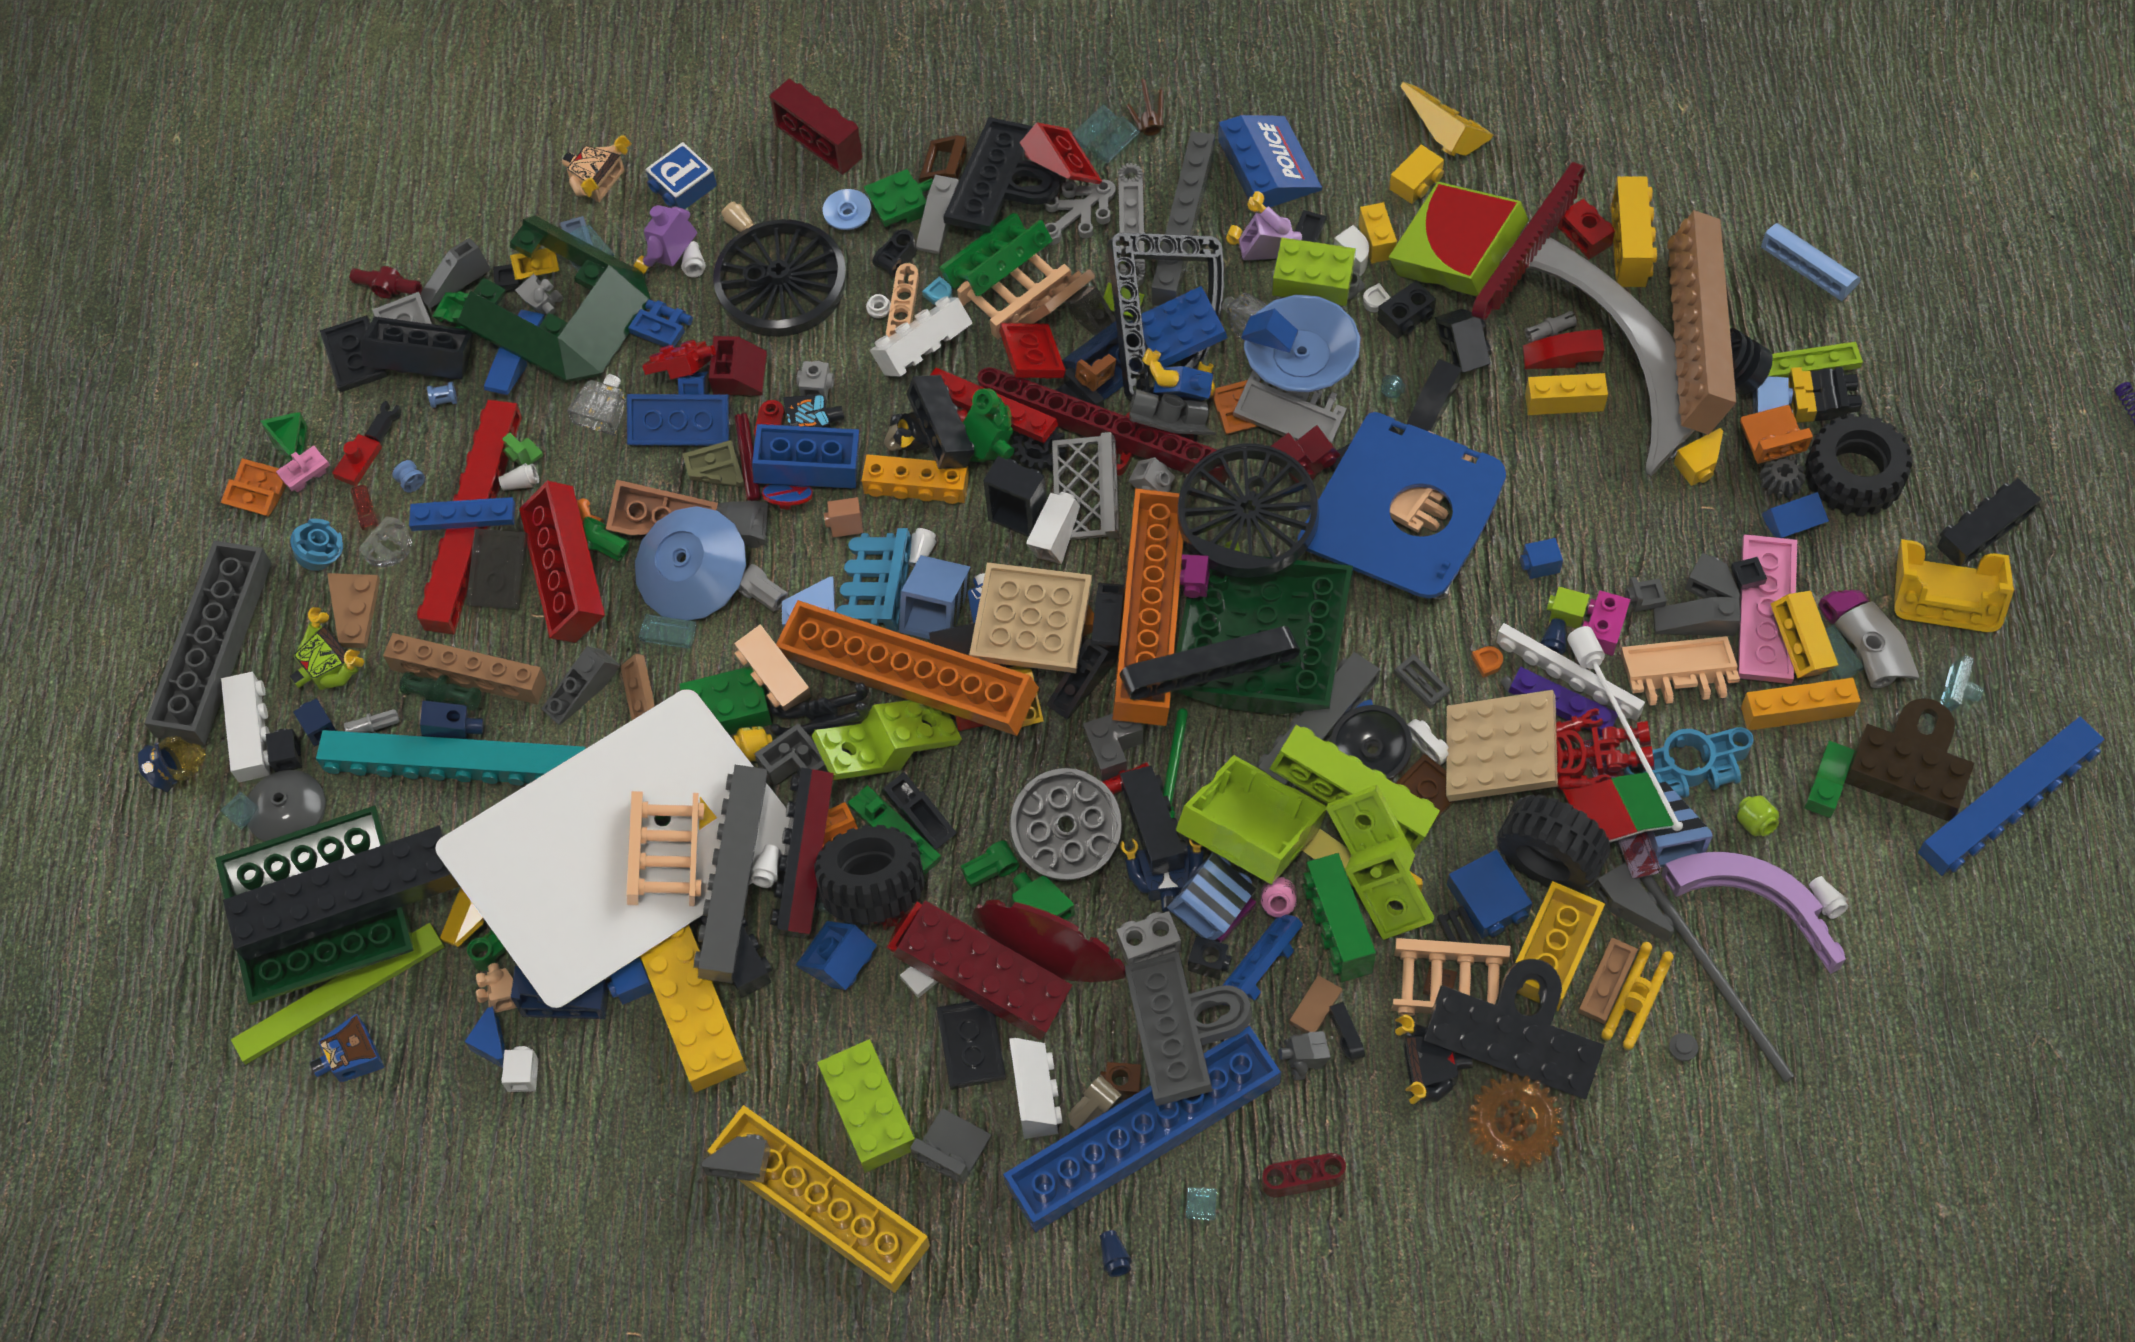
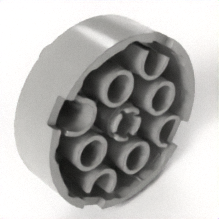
M1069 768L1055 769L1035 777L1022 789L1011 810L1009 833L1018 857L1033 872L1057 881L1077 880L1092 874L1109 860L1120 839L1121 814L1114 795L1102 781L1081 770ZM1062 817L1071 819L1073 823L1072 830L1069 832L1061 831L1058 827V820Z

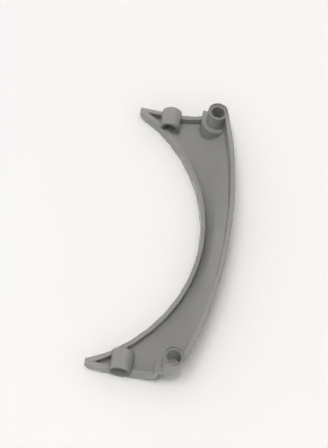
M1549 237V239H1546V243L1542 244V249L1538 250L1537 256H1534L1533 262H1530L1529 269L1560 278L1598 302L1625 332L1638 356L1645 374L1650 396L1652 427L1646 473L1652 476L1668 458L1672 459L1676 456L1677 450L1686 445V439L1695 431L1681 426V415L1679 414L1680 401L1677 394L1678 376L1676 375L1675 339L1638 300L1610 276L1578 253Z

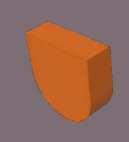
M1483 647L1473 651L1471 654L1483 678L1498 672L1502 667L1503 655L1495 647Z

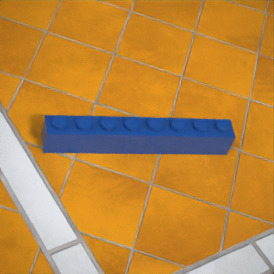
M2079 716L1925 840L1918 853L1941 876L1950 870L1953 873L1956 872L1966 862L1964 858L1969 854L1973 857L1976 856L1985 847L1984 842L1989 838L1992 841L1997 839L2005 831L2003 827L2007 823L2014 825L2023 817V810L2028 806L2031 809L2035 808L2044 799L2042 796L2044 793L2049 791L2052 794L2063 784L2062 779L2065 776L2071 778L2082 768L2081 763L2085 760L2088 762L2093 761L2101 753L2099 747L2105 739Z

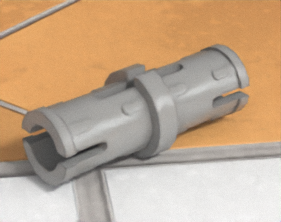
M1568 311L1555 318L1548 317L1544 319V322L1526 328V339L1531 337L1528 340L1531 343L1548 336L1557 335L1560 331L1576 326V317H1570L1574 314L1572 311Z

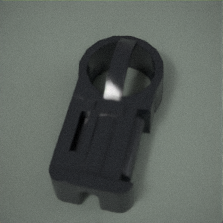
M1344 1002L1329 1006V1016L1340 1037V1048L1344 1056L1351 1062L1365 1057L1362 1041Z

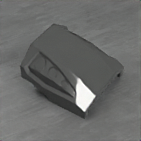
M731 501L717 505L716 511H719L735 524L745 545L750 548H758L766 544L769 504L767 502Z

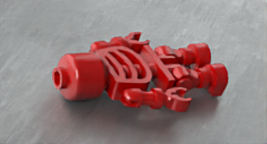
M1597 708L1587 711L1581 717L1577 718L1575 715L1571 717V720L1562 723L1561 721L1556 722L1557 787L1560 790L1582 788L1611 779V776L1604 774L1602 761H1606L1609 772H1618L1629 765H1632V768L1638 767L1637 764H1642L1635 751H1630V754L1621 753L1620 750H1615L1616 747L1620 746L1621 742L1628 740V743L1631 742L1625 729L1613 726L1605 727L1602 729L1603 740H1599L1597 727L1603 724V719L1600 718L1597 721L1590 719L1594 715L1599 716L1600 711ZM1648 721L1637 722V728H1632V726L1630 728L1635 738H1639L1640 746H1645L1640 748L1651 769L1655 770L1652 746H1646L1651 745ZM1581 728H1592L1593 747H1585L1583 739L1577 733L1581 731ZM1570 741L1575 742L1579 746V749L1572 748V744ZM1560 744H1564L1567 750L1563 751ZM1595 757L1598 776L1588 778L1587 775H1583L1587 767V758ZM1581 759L1580 764L1574 768V760ZM1565 760L1566 762L1569 760L1567 767L1564 768Z

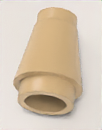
M731 202L722 210L721 216L724 218L723 221L739 232L755 225L741 204Z

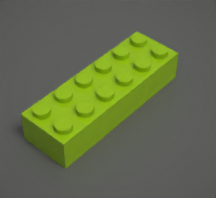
M1295 725L1269 768L1326 804L1378 785L1413 851L1425 838L1440 812L1431 801L1415 796L1404 785L1393 783L1382 772L1368 768L1355 756L1346 755L1334 743L1321 740L1315 736L1313 731L1306 727ZM1357 816L1361 824H1371V819L1368 816Z

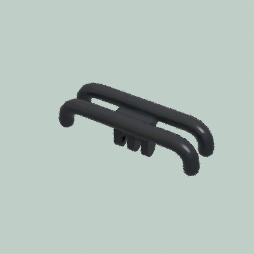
M859 682L855 686L856 692L830 699L823 697L819 698L818 701L811 700L809 704L803 702L800 703L799 707L790 708L786 711L780 706L775 708L773 705L770 708V712L782 719L808 717L811 723L800 726L807 734H811L818 729L839 727L865 719L868 716L869 708L864 702L859 701L864 700L868 696L869 690L864 683ZM857 703V711L837 716V707ZM773 724L770 728L771 732L778 737L790 729L778 724Z

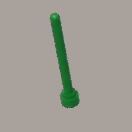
M1180 708L1177 712L1163 789V797L1168 796L1172 811L1169 812L1171 818H1175L1176 815L1175 811H1173L1172 800L1188 711L1185 708Z

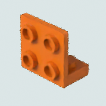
M1789 405L1750 414L1740 419L1741 426L1757 464L1805 452L1813 438L1810 428L1799 429Z

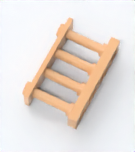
M1035 254L1028 260L1047 277L1039 283H1034L1019 268L1012 271L1010 274L1028 290L1021 297H1016L1001 282L993 285L991 288L1010 304L1002 311H997L981 295L979 297L976 296L968 281H965L957 289L958 298L963 306L972 300L991 318V334L998 340L1001 338L999 332L1001 323H1019L1020 319L1038 307L1037 302L1048 294L1051 297L1053 295L1052 290L1063 282L1065 285L1069 283L1067 278L1071 276V269L1065 264L1058 269H1053Z
M631 791L627 905H638L639 895H644V893L689 894V906H695V897H701V880H696L698 819L703 820L704 803H699V793H693V806L651 805L648 802H643L642 791ZM648 816L692 817V831L647 830V827H642V818H648ZM647 841L691 842V857L646 856V853H641V844H647ZM646 867L690 868V882L645 881V879H640V869H645Z
M1396 938L1394 956L1400 957L1403 960L1401 999H1393L1392 1011H1397L1398 1015L1414 1016L1415 1013L1431 1014L1440 986L1442 985L1443 963L1446 960H1455L1460 964L1459 992L1470 995L1471 965L1474 962H1484L1488 966L1487 1002L1495 1004L1499 994L1500 967L1508 963L1510 946ZM1417 958H1426L1431 962L1430 1001L1413 1000L1414 961Z

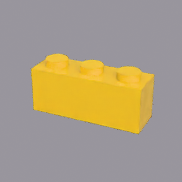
M1605 373L1528 377L1525 391L1528 415L1604 411L1608 397Z
M1811 591L1787 594L1771 603L1797 678L1821 675L1838 666Z

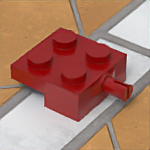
M689 340L677 348H674L673 345H668L660 348L659 353L649 356L650 360L642 365L645 375L667 370L670 379L694 374L711 360V356L716 354V350L713 345L707 346L705 341L696 343L695 340Z

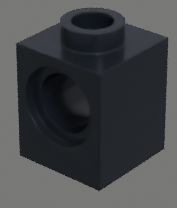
M278 729L273 733L266 734L268 763L275 772L303 768L300 740L293 729Z
M1196 935L1188 959V971L1220 980L1223 971L1228 972L1232 961V956L1228 955L1229 945ZM1208 955H1214L1218 960L1207 962L1204 958Z

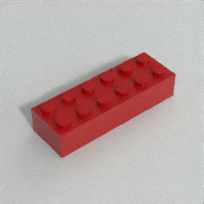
M547 480L519 508L549 638L576 643L605 616L604 607L574 488L570 485Z

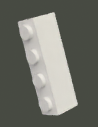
M253 671L221 678L231 773L238 782L266 777L270 775L266 734L270 732L268 727L265 726L264 720L268 718L266 705L262 702V696L265 695L264 683L262 680L257 679Z

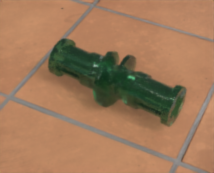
M407 671L400 680V692L405 695L412 693L426 698V701L464 705L467 707V710L471 711L476 710L480 704L481 691L479 688L472 687L469 689L458 684H450V679L445 674L440 675L436 681L433 678L419 677L414 672Z

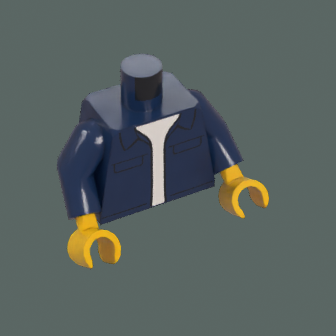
M1132 838L1133 848L1127 851L1124 848V842L1121 841L1120 848L1127 855L1125 863L1130 881L1141 893H1147L1150 901L1161 900L1163 912H1171L1167 908L1168 905L1203 863L1204 851L1201 850L1202 845L1194 843L1189 838V843L1193 846V849L1190 850V846L1187 845L1188 856H1184L1185 868L1152 876L1144 851H1137V842Z

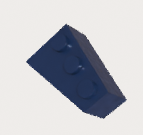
M515 965L511 999L522 1017L606 1019L609 987L605 979L566 1005L553 1008L545 1004L521 969Z

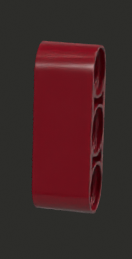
M1327 1153L1274 1163L1267 1166L1263 1171L1262 1189L1267 1196L1278 1198L1335 1187L1343 1182L1346 1162L1339 1154ZM1334 1165L1339 1168L1340 1172L1336 1175H1331L1324 1168ZM1305 1170L1311 1174V1178L1301 1180L1296 1176V1173ZM1271 1176H1278L1283 1182L1278 1186H1273L1267 1179Z

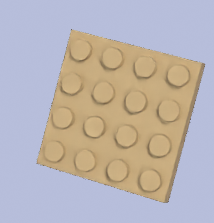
M987 562L969 656L991 663L1076 673L1092 575Z
M1553 690L1447 706V745L1449 747L1447 751L1449 755L1447 756L1446 796L1449 802L1558 786L1556 697Z

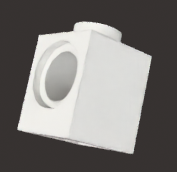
M518 1046L514 1047L513 1050L504 1051L502 1084L508 1092L536 1091L539 1059L530 1048Z

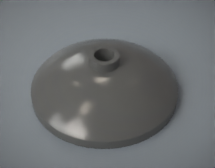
M298 770L278 771L263 778L251 790L245 803V820L250 831L258 839L265 842L320 824L326 809V797L318 781L311 775ZM280 797H283V800H282V801L276 802L277 799H279Z

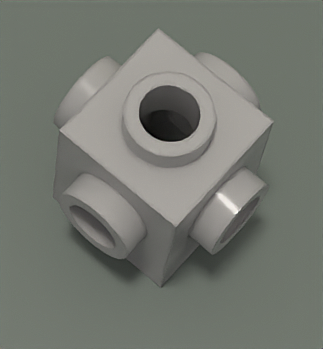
M804 361L802 371L797 373V386H799L800 395H823L825 402L827 401L829 388L832 389L834 385V374L830 373L829 363Z
M1156 458L1138 461L1128 482L1137 489L1169 492L1175 476L1168 470L1165 464L1159 462Z

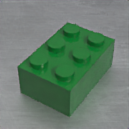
M750 666L679 684L680 691L692 690L698 694L729 735L736 734L739 728L772 725L763 685L759 687L750 675L754 671Z

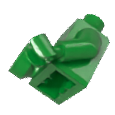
M993 389L977 390L973 395L972 406L963 422L968 438L974 445V454L969 462L985 463L988 460H995L998 456L1009 459L1014 453V448L1007 443L1013 432L1010 408L1008 405L1005 406L1002 399L998 397Z

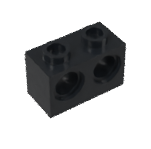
M1415 280L1379 305L1377 321L1398 339L1404 334L1408 335L1422 321L1426 322L1432 318L1435 313L1436 298Z

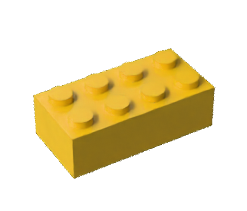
M1617 176L1611 202V221L1615 230L1613 239L1615 280L1622 287H1646L1648 277L1653 276V263L1657 261V248L1652 245V242H1655L1656 235L1655 227H1651V222L1654 219V207L1649 205V202L1652 201V187H1648L1647 177Z
M1552 881L1515 963L1524 959H1538L1547 962L1557 971L1562 984L1561 997L1556 1011H1559L1601 917L1605 903ZM1534 979L1527 980L1523 988H1520L1517 993L1540 1003L1538 982Z

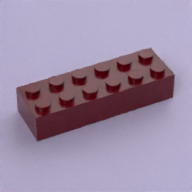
M926 900L893 955L1038 1040H1041L1048 1031L1072 987V984Z

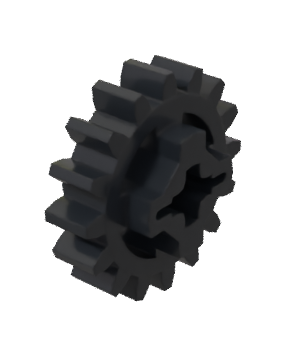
M1058 426L1045 443L1019 432V436H1013L1012 447L1014 448L1013 454L1016 462L1020 461L1021 466H1029V469H1038L1041 474H1043L1044 468H1047L1050 472L1053 471L1052 441L1065 440L1064 432L1059 433ZM1067 447L1059 448V457L1061 459L1066 458Z

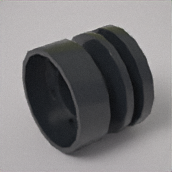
M1730 328L1735 392L1740 395H1747L1757 390L1764 383L1770 373L1773 356L1768 348L1752 340L1737 329Z

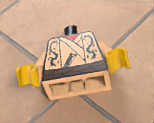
M624 135L618 137L612 146L595 148L585 146L577 156L569 152L564 155L562 164L568 167L569 184L576 196H588L600 202L624 172L620 155H626L628 152L627 147L632 144Z

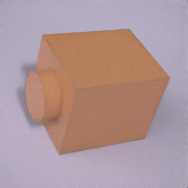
M858 497L827 502L828 512L824 513L826 528L831 527L833 537L863 533Z

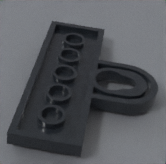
M988 117L944 213V223L991 233L1005 199L1030 205H1041L1052 201L1058 195L1060 190L1059 175L1035 162L1023 160L1025 150L1020 142L1033 126ZM1024 176L1040 179L1042 183L1038 186L1021 187L1013 183V181L1018 177Z
M1524 959L1508 969L1495 1004L1441 985L1422 1040L1583 1099H1587L1605 1046L1599 1042L1551 1025L1561 997L1562 984L1557 971L1547 962L1538 959ZM1534 979L1539 984L1540 1006L1535 1013L1526 1016L1516 1009L1514 1003L1517 991L1523 988L1527 980Z

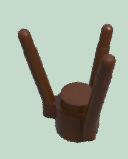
M1142 78L1141 84L1146 111L1142 114L1141 119H1139L1131 104H1127V109L1137 124L1138 132H1143L1146 136H1154L1164 128V90H1159L1158 114H1156L1151 108L1146 80Z

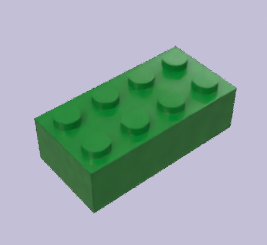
M1339 853L1308 861L1306 863V872L1303 873L1304 884H1301L1305 899L1311 900L1313 906L1310 909L1314 924L1320 925L1322 931L1319 934L1323 949H1328L1331 955L1329 965L1333 975L1338 974L1340 983L1372 974L1376 951Z

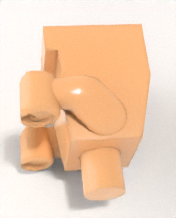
M493 963L488 966L489 972H487V975L485 973L476 974L477 985L479 987L487 985L488 991L483 988L476 990V997L479 1003L488 1000V1008L493 1007L496 1013L517 1008L511 999L513 978L506 968L500 969L499 964Z

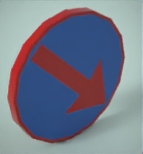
M769 484L762 490L764 500L780 505V509L791 510V505L806 503L813 496L811 487L801 485Z

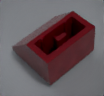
M714 336L713 346L715 347L716 354L711 356L709 382L713 395H763L767 351L739 336Z

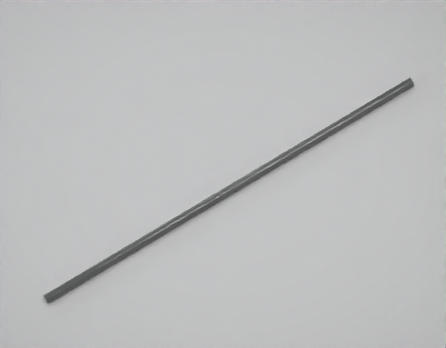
M1506 676L1500 683L1508 692L1513 681L1509 676ZM1565 760L1564 768L1567 767L1569 760L1567 762ZM1619 840L1614 841L1616 846L1624 855ZM1652 875L1640 876L1639 878L1655 897L1663 912L1669 916L1673 926L1786 1083L1793 1079L1795 1076Z

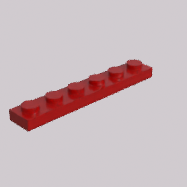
M937 367L930 374L941 375L945 385L948 386L953 404L968 411L972 406L974 393L979 389H985ZM997 394L1005 406L1008 405L1010 408L1012 430L1045 443L1058 426L1056 418Z

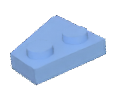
M833 576L782 601L783 629L797 600L835 612Z

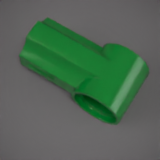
M585 517L583 528L588 548L598 550L616 561H621L629 549L630 541L612 531L605 530L606 525L591 517Z
M1002 840L988 847L985 854L960 867L968 885L973 888L997 875L999 877L1010 875L1018 869L1020 864L1008 842Z
M492 930L484 937L473 939L467 947L469 958L474 967L480 971H487L488 966L496 963L497 958L507 951ZM488 951L485 956L477 957L480 952Z

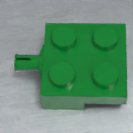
M905 169L864 186V193L884 227L903 219L908 224L923 218L926 205L923 192L930 190L933 179L930 178L927 181L918 183L913 179L909 170Z

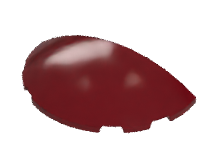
M987 900L984 906L978 903L973 910L972 919L983 934L1063 980L1104 982L1124 979L1126 977V968L1119 958H1114V960L1108 954V946L1097 938L1090 937L1087 940L1078 931L1079 927L1052 913L1015 902L1012 907H1006V904L1000 900Z

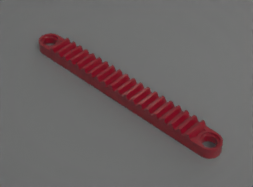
M1572 162L1478 294L1472 308L1473 317L1486 320L1493 310L1500 309L1501 304L1505 302V298H1508L1509 292L1513 291V286L1517 285V280L1521 279V275L1525 273L1526 268H1529L1530 262H1533L1534 256H1537L1538 250L1542 249V244L1546 243L1550 233L1554 232V227L1558 226V221L1562 220V216H1565L1566 210L1570 208V204H1573L1574 199L1577 198L1578 189L1585 174V165Z

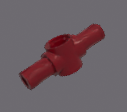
M382 266L379 271H364L353 268L349 276L353 284L369 286L374 294L385 299L391 298L392 294L405 293L411 295L417 292L421 294L422 292L420 281L404 279L397 270L389 266Z

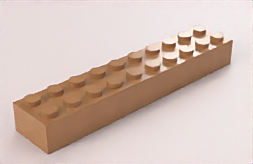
M1693 210L1690 216L1682 221L1677 233L1668 240V266L1670 267L1671 275L1669 282L1672 289L1673 337L1676 345L1677 394L1680 401L1679 414L1681 415V426L1709 435L1736 404L1721 221L1718 218Z

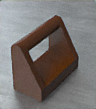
M955 135L932 140L919 176V182L922 183L930 178L934 180L935 175L959 179L968 152L966 137ZM937 151L951 153L945 170L931 172Z

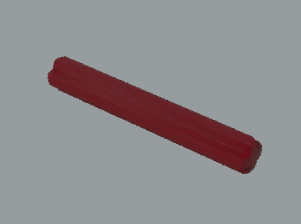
M746 413L736 414L734 420L746 497L748 501H759L761 499L759 483H753L752 460L754 451L748 415Z

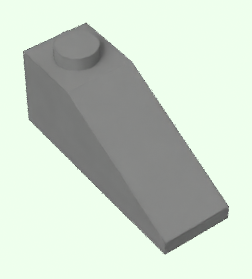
M935 175L928 193L916 250L940 254L950 224L944 223L943 216L959 183V179Z

